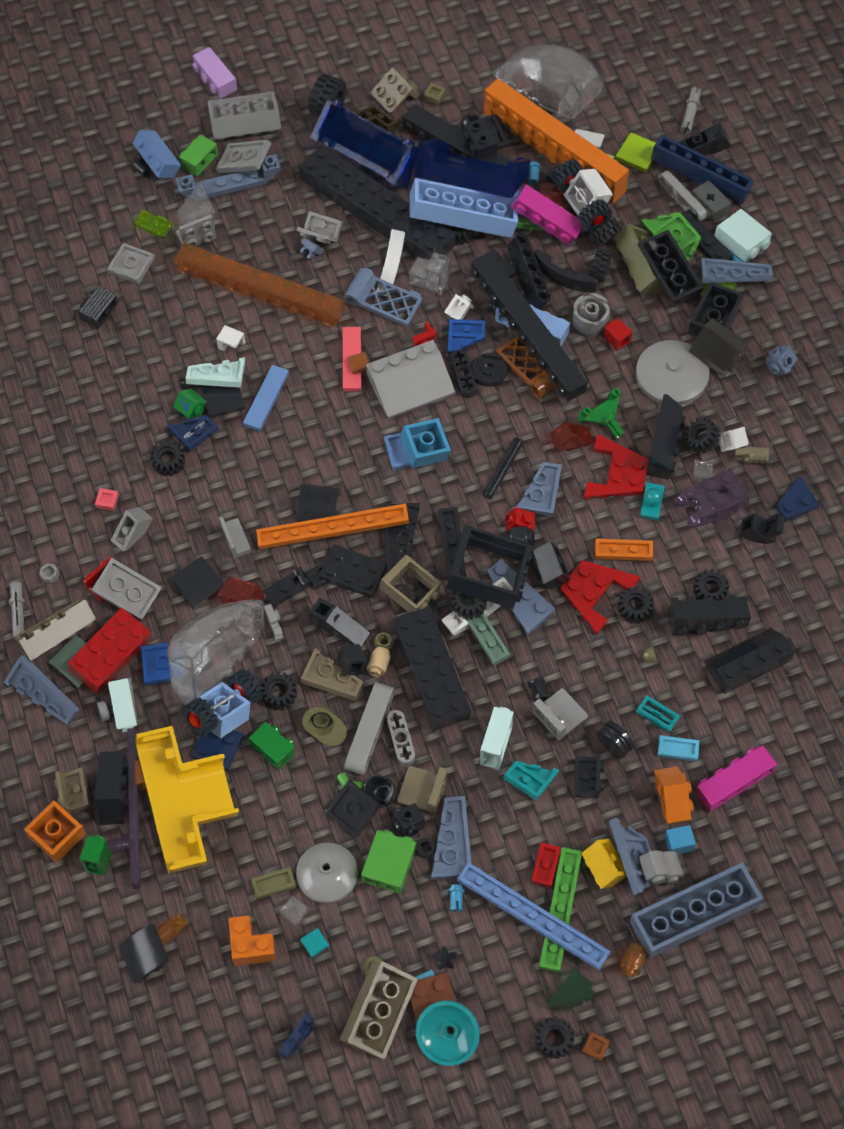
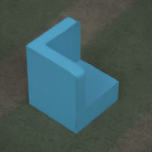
M691 826L666 830L664 838L668 851H673L677 854L694 851L696 843Z

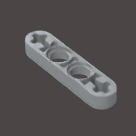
M664 171L658 175L661 186L685 211L689 209L700 222L707 218L705 208L669 171Z

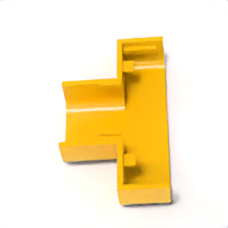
M173 726L136 734L137 752L168 873L206 865L207 859L198 825L235 817L239 813L238 808L234 809L223 766L224 754L182 763Z

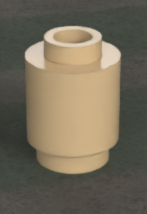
M376 647L372 651L366 667L371 676L380 677L385 675L390 661L389 650L383 647Z

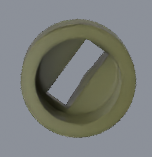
M653 646L644 649L642 652V659L647 663L657 661Z

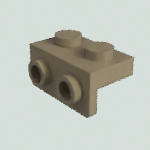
M81 767L64 774L61 771L55 772L56 779L54 784L59 793L57 801L65 811L72 814L92 807L84 768Z

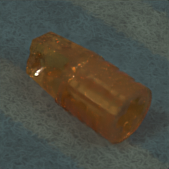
M178 913L173 918H169L157 928L163 946L173 940L188 923L181 914Z

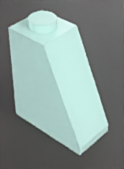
M131 678L108 682L117 729H122V732L134 730V726L138 725Z

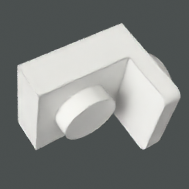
M456 294L446 308L445 313L454 319L462 320L469 308H474L470 303L472 300L465 295L460 297Z

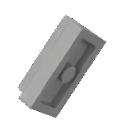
M223 516L219 517L222 532L233 558L251 553L250 545L239 519L236 518L225 522Z

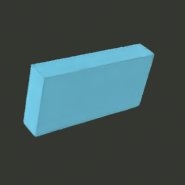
M660 735L657 756L697 762L700 741Z

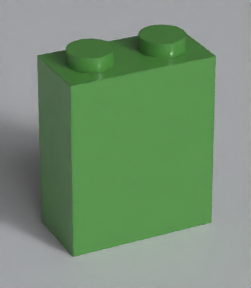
M377 830L361 874L362 882L401 894L417 849L416 842L407 836H402L401 838L395 836L390 831Z

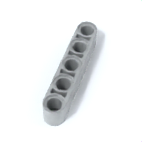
M375 682L346 758L345 770L361 775L366 773L394 696V687Z

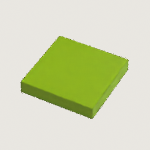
M630 133L615 156V160L646 173L653 163L651 156L656 143Z

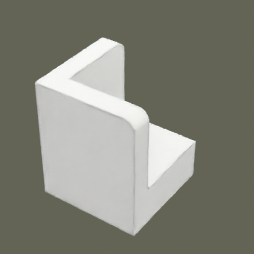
M225 325L216 338L218 349L225 351L228 346L236 348L238 344L244 345V333Z
M745 427L721 432V437H718L720 439L721 452L737 449L749 444Z

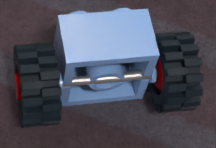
M242 669L229 676L226 684L221 682L184 705L181 709V716L185 718L183 722L187 723V729H191V733H195L197 737H203L213 732L219 738H222L248 721L250 706L262 697V691L260 690L262 687L258 685L259 680H255V675H250L251 672L249 670Z

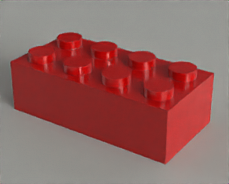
M121 608L68 662V670L98 695L108 685V682L141 650V646H145L150 641L151 631Z

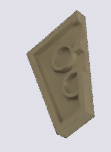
M316 648L301 677V683L354 701L357 700L363 687L362 680L355 675L345 676L342 669L334 664L332 659L324 657Z

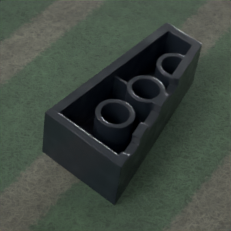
M672 597L667 614L671 634L685 636L695 632L703 634L711 630L724 631L727 628L742 629L749 625L751 619L746 597H722L720 600H715L713 597H705L702 601H695V597H687L686 601H679L678 597Z

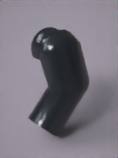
M137 153L133 167L143 177H146L149 174V170L145 167L146 161L140 153Z

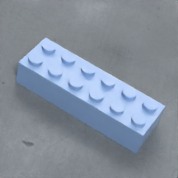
M415 178L410 191V217L510 238H512L518 223L517 212L511 208L515 200L514 198Z

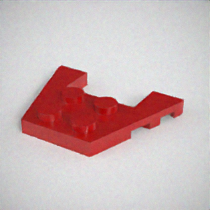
M597 434L594 452L612 455L607 485L587 482L584 500H591V498L595 497L603 499L607 498V496L618 495V497L642 495L649 459Z
M582 560L570 575V580L564 582L560 587V592L574 609L578 610L583 620L591 626L592 631L598 635L607 624L608 619L594 611V606L612 583L628 591V588L631 586L634 589L640 581V577Z

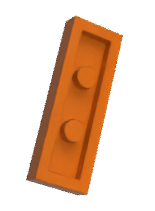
M595 539V559L653 561V541Z

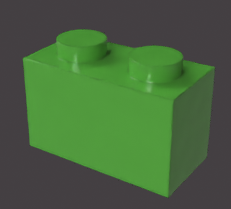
M200 134L180 154L181 168L198 177L217 157V144Z

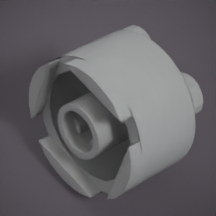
M591 293L588 296H580L574 304L573 327L580 333L590 335L591 337H596L602 333L609 321L610 307L607 300L595 293Z

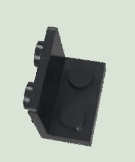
M301 484L297 522L335 516L337 499L341 494V488Z

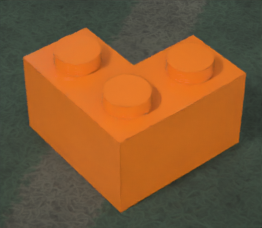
M678 766L654 770L656 790L661 797L662 814L667 824L691 820V812L694 811L692 800H689V793H692L690 781L686 780L685 773H682Z
M250 915L229 918L231 953L234 966L276 961L273 933L253 935Z

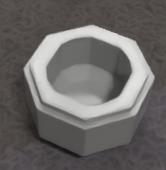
M45 564L41 567L39 575L44 583H53L58 580L59 571L54 564Z

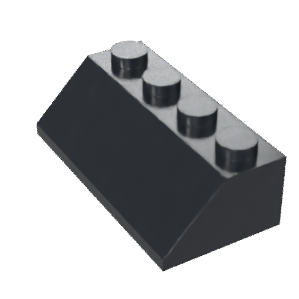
M669 229L637 244L672 303L685 304L700 297L704 286Z
M668 394L663 395L646 474L667 480L670 473H674L676 462L672 461L673 457L677 458L679 451L676 442L681 441L683 432L679 428L684 426L686 418L685 415H682L684 408Z
M770 628L705 660L704 664L722 692L726 694L790 662L795 650L783 634Z

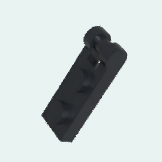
M299 567L288 576L257 593L256 598L263 608L268 604H271L274 608L308 588L312 582L308 577L304 576V571ZM298 579L299 583L295 585L293 582Z

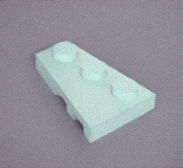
M239 358V361L236 362L225 360L222 361V364L217 365L205 363L188 366L186 384L241 388L245 358Z

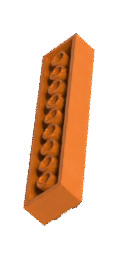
M499 78L484 90V113L487 116L498 115L503 123L511 128V132L514 135L520 136L527 145L535 148L538 153L543 154L557 165L564 164L565 161L569 162L570 159H575L583 170L596 169L613 194L609 200L612 204L626 192L629 169Z

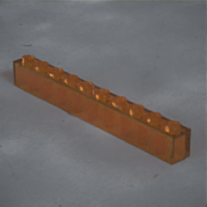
M187 243L182 244L174 258L176 269L180 272L192 274L197 278L206 279L213 284L225 286L229 290H236L246 296L255 297L262 302L266 301L274 304L276 307H282L293 313L302 314L309 319L321 321L325 325L336 327L345 311L344 300Z

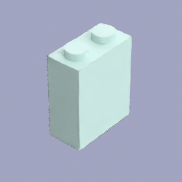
M742 209L719 224L715 232L717 240L744 262L750 258H755L761 250H766L771 243L772 235L770 231Z

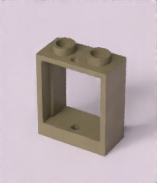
M405 555L381 579L379 589L411 613L428 607V603L431 600H436L441 593L442 583L409 556ZM407 571L430 589L417 604L413 603L393 586Z

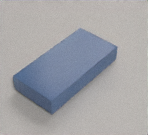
M401 433L384 436V443L393 471L411 467L400 438Z

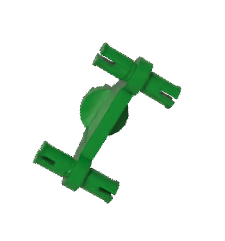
M615 388V390L610 391L607 400L593 410L589 407L581 410L578 415V422L581 424L583 422L602 424L604 427L607 426L615 438H620L625 433L616 421L620 390Z

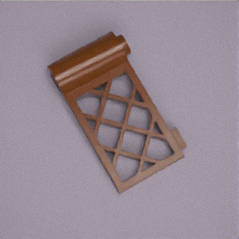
M517 336L497 349L496 354L500 355L507 365L530 387L535 397L541 399L557 387L549 381L547 373L541 370L539 366L537 368L527 367L528 362L537 363L536 358L529 357L527 347L517 346L520 342ZM507 350L514 351L513 356H505L503 353ZM516 351L527 352L526 357L516 356ZM515 361L525 362V367H517ZM526 372L537 373L531 380L526 376Z

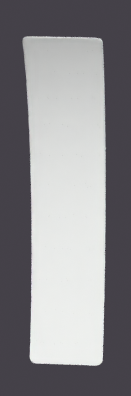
M393 229L391 230L386 260L380 278L391 284L395 280L405 232ZM378 284L376 292L384 290V287Z

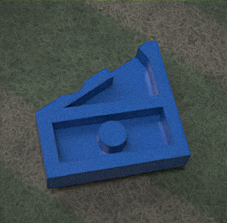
M449 319L448 354H452L454 350L464 349L485 340V321Z

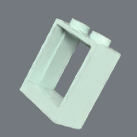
M494 707L480 751V765L497 770L500 769L513 727L514 712L506 707Z

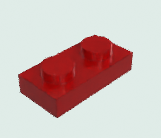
M541 842L531 883L548 888L552 887L561 847Z

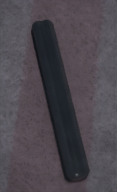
M518 437L513 439L483 492L484 498L489 500L493 498L523 445L522 439Z

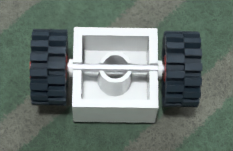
M570 159L569 162L565 161L563 165L562 163L559 165V168H555L551 176L552 181L559 191L565 192V198L578 215L579 221L586 231H596L597 228L610 221L613 212L607 203L613 194L596 169L583 170L575 159Z

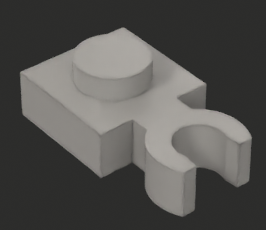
M268 604L264 606V611L277 641L283 638V632L278 623L281 619L278 610H273L272 605Z

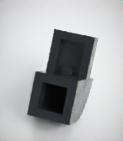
M754 513L742 519L740 536L752 542L762 544L774 543L776 536L783 533L785 517L777 514L765 519Z

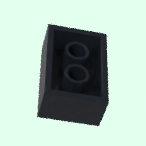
M710 281L690 321L688 335L721 347L741 308L744 294Z

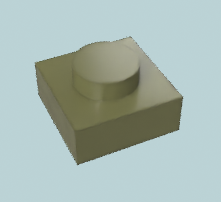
M430 83L423 94V99L439 105L446 94V88Z

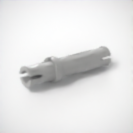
M697 87L691 89L690 97L686 102L687 108L680 129L684 133L686 128L685 134L691 133L696 109L700 105L699 98L702 91L698 88L696 93Z
M20 582L10 584L11 599H9V605L11 606L13 639H15L14 636L24 631L23 605L25 600L22 598V583Z

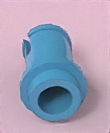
M531 162L528 165V183L530 185H537L539 183L541 166L538 162Z
M451 885L450 889H448L450 893L449 911L454 912L456 910V912H462V895L465 893L462 885Z

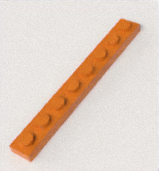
M405 503L256 529L259 549H266L409 524V518Z

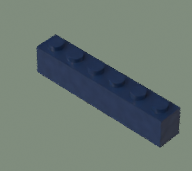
M661 135L654 145L651 160L700 184L709 180L724 196L742 205L749 196L754 179L664 135Z

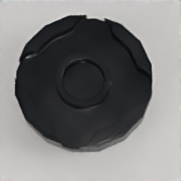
M494 353L482 354L472 364V373L475 381L486 387H494L501 384L507 376V363L500 355Z

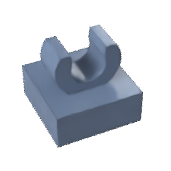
M304 237L301 241L305 246L301 248L300 253L305 255L309 250L307 258L310 260L314 258L315 253L321 255L324 251L323 248L307 237Z

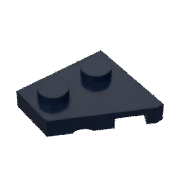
M307 1012L297 1024L290 1037H287L280 1046V1054L287 1061H289L315 1029L313 1017Z

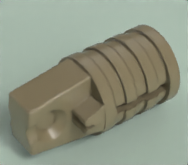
M749 446L735 449V460L745 461V463L768 464L769 447Z

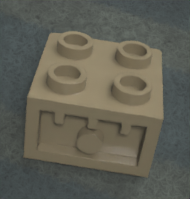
M409 766L397 800L398 804L409 806L416 803L420 810L436 814L448 778V769L440 767L437 774Z

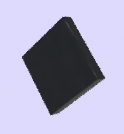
M348 780L325 813L354 837H358L378 811L381 804L352 780Z

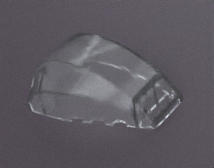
M541 43L521 48L493 71V76L499 78L507 85H514L516 91H523L527 94V98L537 100L538 105L570 119H573L605 86L599 72L585 56L572 49L555 44Z
M242 600L206 610L189 620L171 638L167 649L171 688L185 705L220 684L225 676L229 677L234 671L232 666L236 661L241 662L245 656L243 654L244 650L247 647L251 648L265 630L263 601Z

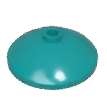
M442 1000L431 1004L422 1012L416 1025V1038L421 1051L430 1060L440 1065L454 1066L465 1062L473 1055L479 1044L480 1029L474 1014L466 1006L456 1001ZM448 1026H452L454 1028L453 1033L448 1031Z

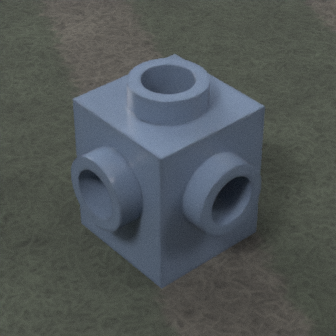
M776 346L769 353L765 363L773 375H784L791 371V367L798 358L790 346Z

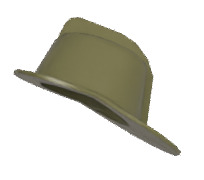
M319 706L310 708L305 712L302 720L303 726L320 742L328 746H336L344 741L347 733L345 724L329 708Z

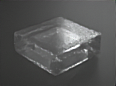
M695 460L693 480L712 482L713 462Z
M292 896L280 910V914L297 926L307 914L309 908Z

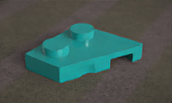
M515 761L505 773L503 779L537 801L558 775L559 770L553 768V770L542 769L540 765H528L524 762Z

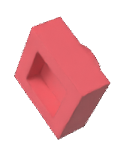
M100 488L95 507L114 511L119 496L118 491Z

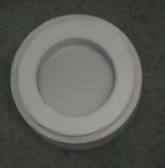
M98 702L97 708L102 722L109 720L110 715L106 702Z

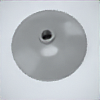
M320 843L305 851L299 859L296 868L297 883L301 891L311 900L319 903H334L345 898L355 887L358 878L357 863L353 855L343 846L335 843ZM324 866L330 867L328 871H324L322 868Z

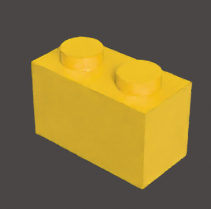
M610 839L597 840L581 853L601 889L614 887L627 877L622 859Z

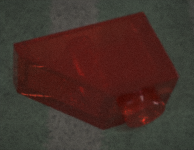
M568 421L563 422L550 433L555 448L567 452L595 443L589 427Z

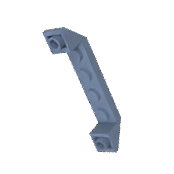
M273 154L265 156L259 170L237 172L196 183L192 174L175 179L181 195L196 200H203L264 185L281 167L277 155Z

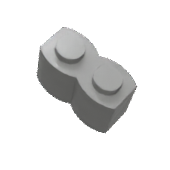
M649 851L639 857L647 882H653V884L664 882L667 885L678 883L679 878L684 876L676 852Z

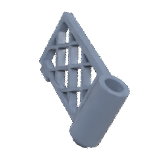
M369 268L359 269L343 297L344 301L351 306H361L405 327H408L423 301L420 293L413 290L409 292L374 276ZM375 284L383 286L384 290L375 292ZM397 292L400 297L391 299L389 293ZM386 294L388 300L380 302L378 296ZM372 297L376 300V304L370 305L366 303V300ZM413 299L417 302L415 305L407 306L405 300ZM402 301L404 308L396 309L394 303ZM390 304L393 311L386 312L382 309V306ZM407 312V320L399 318L398 313Z

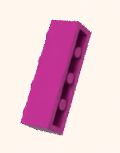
M527 184L518 192L511 206L518 214L525 216L532 223L542 227L546 232L568 245L577 238L583 226L579 218Z
M763 745L759 748L754 747L742 759L740 757L734 759L726 769H718L710 779L704 778L697 784L695 794L710 813L775 772L777 763Z

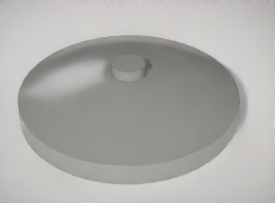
M676 340L660 341L649 346L640 355L636 367V380L643 393L655 402L662 404L663 395L668 394L677 403L684 405L697 399L706 389L709 380V366L703 354L692 345Z

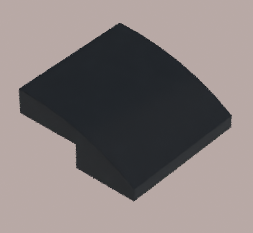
M201 386L209 418L245 409L239 387Z
M202 556L170 577L192 608L225 586Z
M154 924L144 927L119 946L134 984L141 983L148 975L159 971L169 962Z

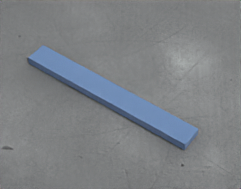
M468 862L457 878L459 883L595 969L600 970L611 951Z

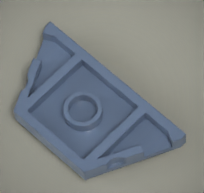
M614 818L609 823L617 844V850L621 856L624 871L627 874L633 895H637L652 883L646 881L639 859L640 856L651 851L647 837L637 833L630 826L624 828L620 825V820Z

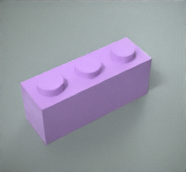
M210 47L192 55L194 62L192 66L195 72L201 74L204 83L209 84L213 94H217L221 99L237 90L236 78Z

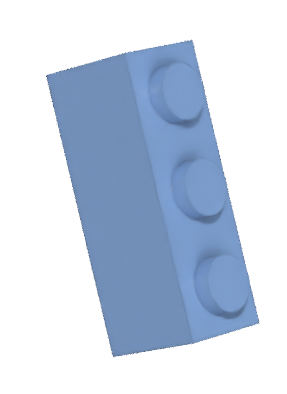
M139 130L132 144L158 178H174L181 164L156 131Z

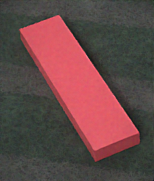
M343 327V392L361 391V373L353 375L347 358L348 356L361 353V327Z

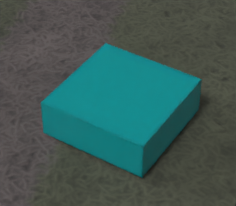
M318 928L300 939L311 958L329 948V944Z

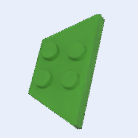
M680 212L657 216L658 218L647 220L645 218L641 220L642 225L652 236L669 229L688 262L690 261L701 241V236Z

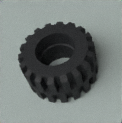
M326 73L322 74L311 89L308 101L309 113L327 121H333L340 113L346 98L347 89L345 81Z

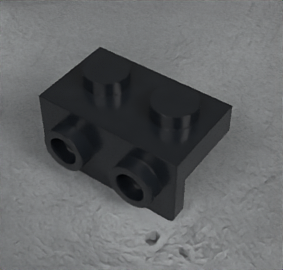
M596 753V757L575 756L574 797L599 798L600 791H604V779H600V772H604V760H600V753Z

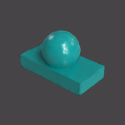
M646 482L640 518L654 521L659 520L665 489L664 485Z

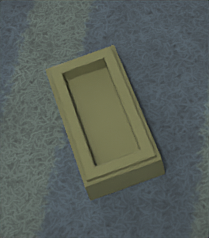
M291 867L251 878L256 900L296 888Z

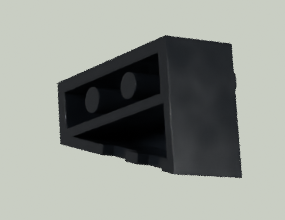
M124 751L99 752L94 800L100 825L125 823V790L128 786L126 771H129V759H125Z

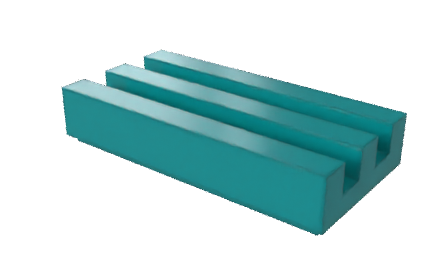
M647 695L636 710L638 715L669 734L680 719L679 714ZM646 703L652 705L653 707H655V708H657L658 710L662 711L663 713L667 714L668 716H670L671 718H673V720H671V719L667 718L666 716L662 715V713H660L659 711L654 710L653 708L649 707L648 705H646Z

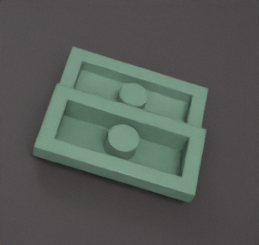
M77 635L48 662L76 688L83 682L68 670V662L86 644Z

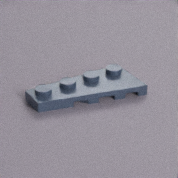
M701 258L700 260L702 283H710V281L714 283L771 281L773 276L772 266L767 264Z
M500 559L487 570V575L493 584L504 577L513 588L516 572ZM525 582L523 590L520 589V591H523L521 600L516 602L514 609L511 610L528 636L555 612V608Z
M24 655L18 658L3 682L7 686L12 685L17 688L16 691L21 695L26 694L31 697L32 702L36 705L46 707L47 712L65 724L71 722L79 711V708Z

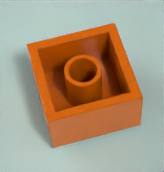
M54 800L24 829L28 838L56 863L86 835L83 826Z

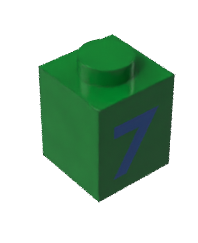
M192 389L179 391L173 407L190 419L203 413L206 400Z

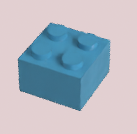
M439 418L403 427L400 438L412 468L447 460L451 449Z

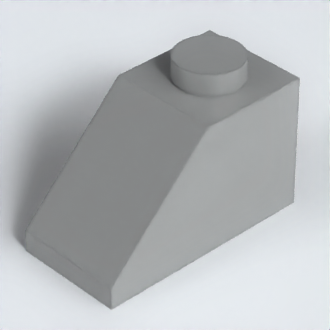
M140 507L126 510L110 541L123 552L127 551L146 533L153 518Z

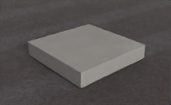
M123 243L108 266L107 272L139 284L155 259V255Z

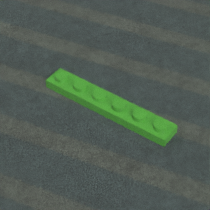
M562 847L550 914L569 925L582 851ZM546 937L544 939L539 969L560 973L564 948Z

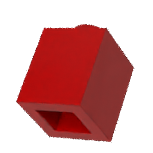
M617 318L605 325L603 337L618 351L631 342L632 331Z

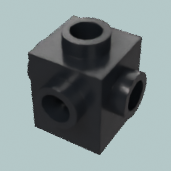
M413 803L407 807H400L394 812L392 826L396 833H400L401 837H412L424 829L425 818L416 803Z

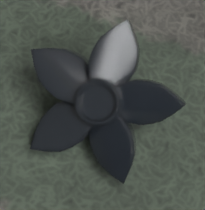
M443 946L441 953L436 952L432 954V957L438 961V970L444 968L445 964L449 968L454 969L452 959L457 956L456 952L448 953L447 947Z

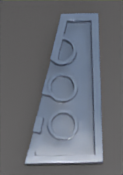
M465 796L446 797L444 799L431 880L458 878L468 862L472 864Z

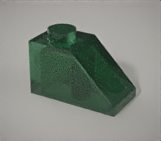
M572 969L549 1002L548 1009L554 1011L579 1007L584 1001L588 1003L595 993L592 990L594 983Z

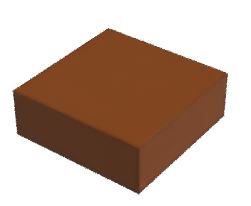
M365 352L347 357L353 375L367 371L366 364H369Z
M590 1032L581 1053L601 1062L610 1040Z

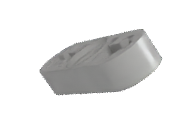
M393 710L387 715V724L397 761L402 766H410L415 761V751L406 719L401 711ZM393 717H397V719H400V728L396 729V724L393 721ZM398 734H404L407 739L404 742H397L395 737ZM406 747L407 755H410L408 760H405L403 757L402 748Z

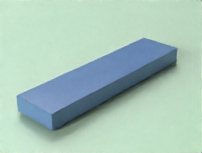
M275 365L271 366L243 422L244 427L261 431L289 375V370Z

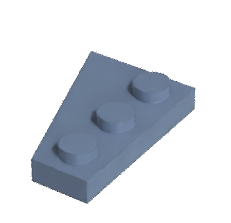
M543 462L531 485L516 507L538 515L553 517L562 465Z

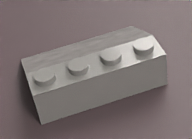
M274 91L207 101L214 139L223 140L231 136L242 137L244 134L257 135L261 132H276L278 129H281L279 109Z
M434 340L366 364L367 378L388 419L455 394L444 361Z

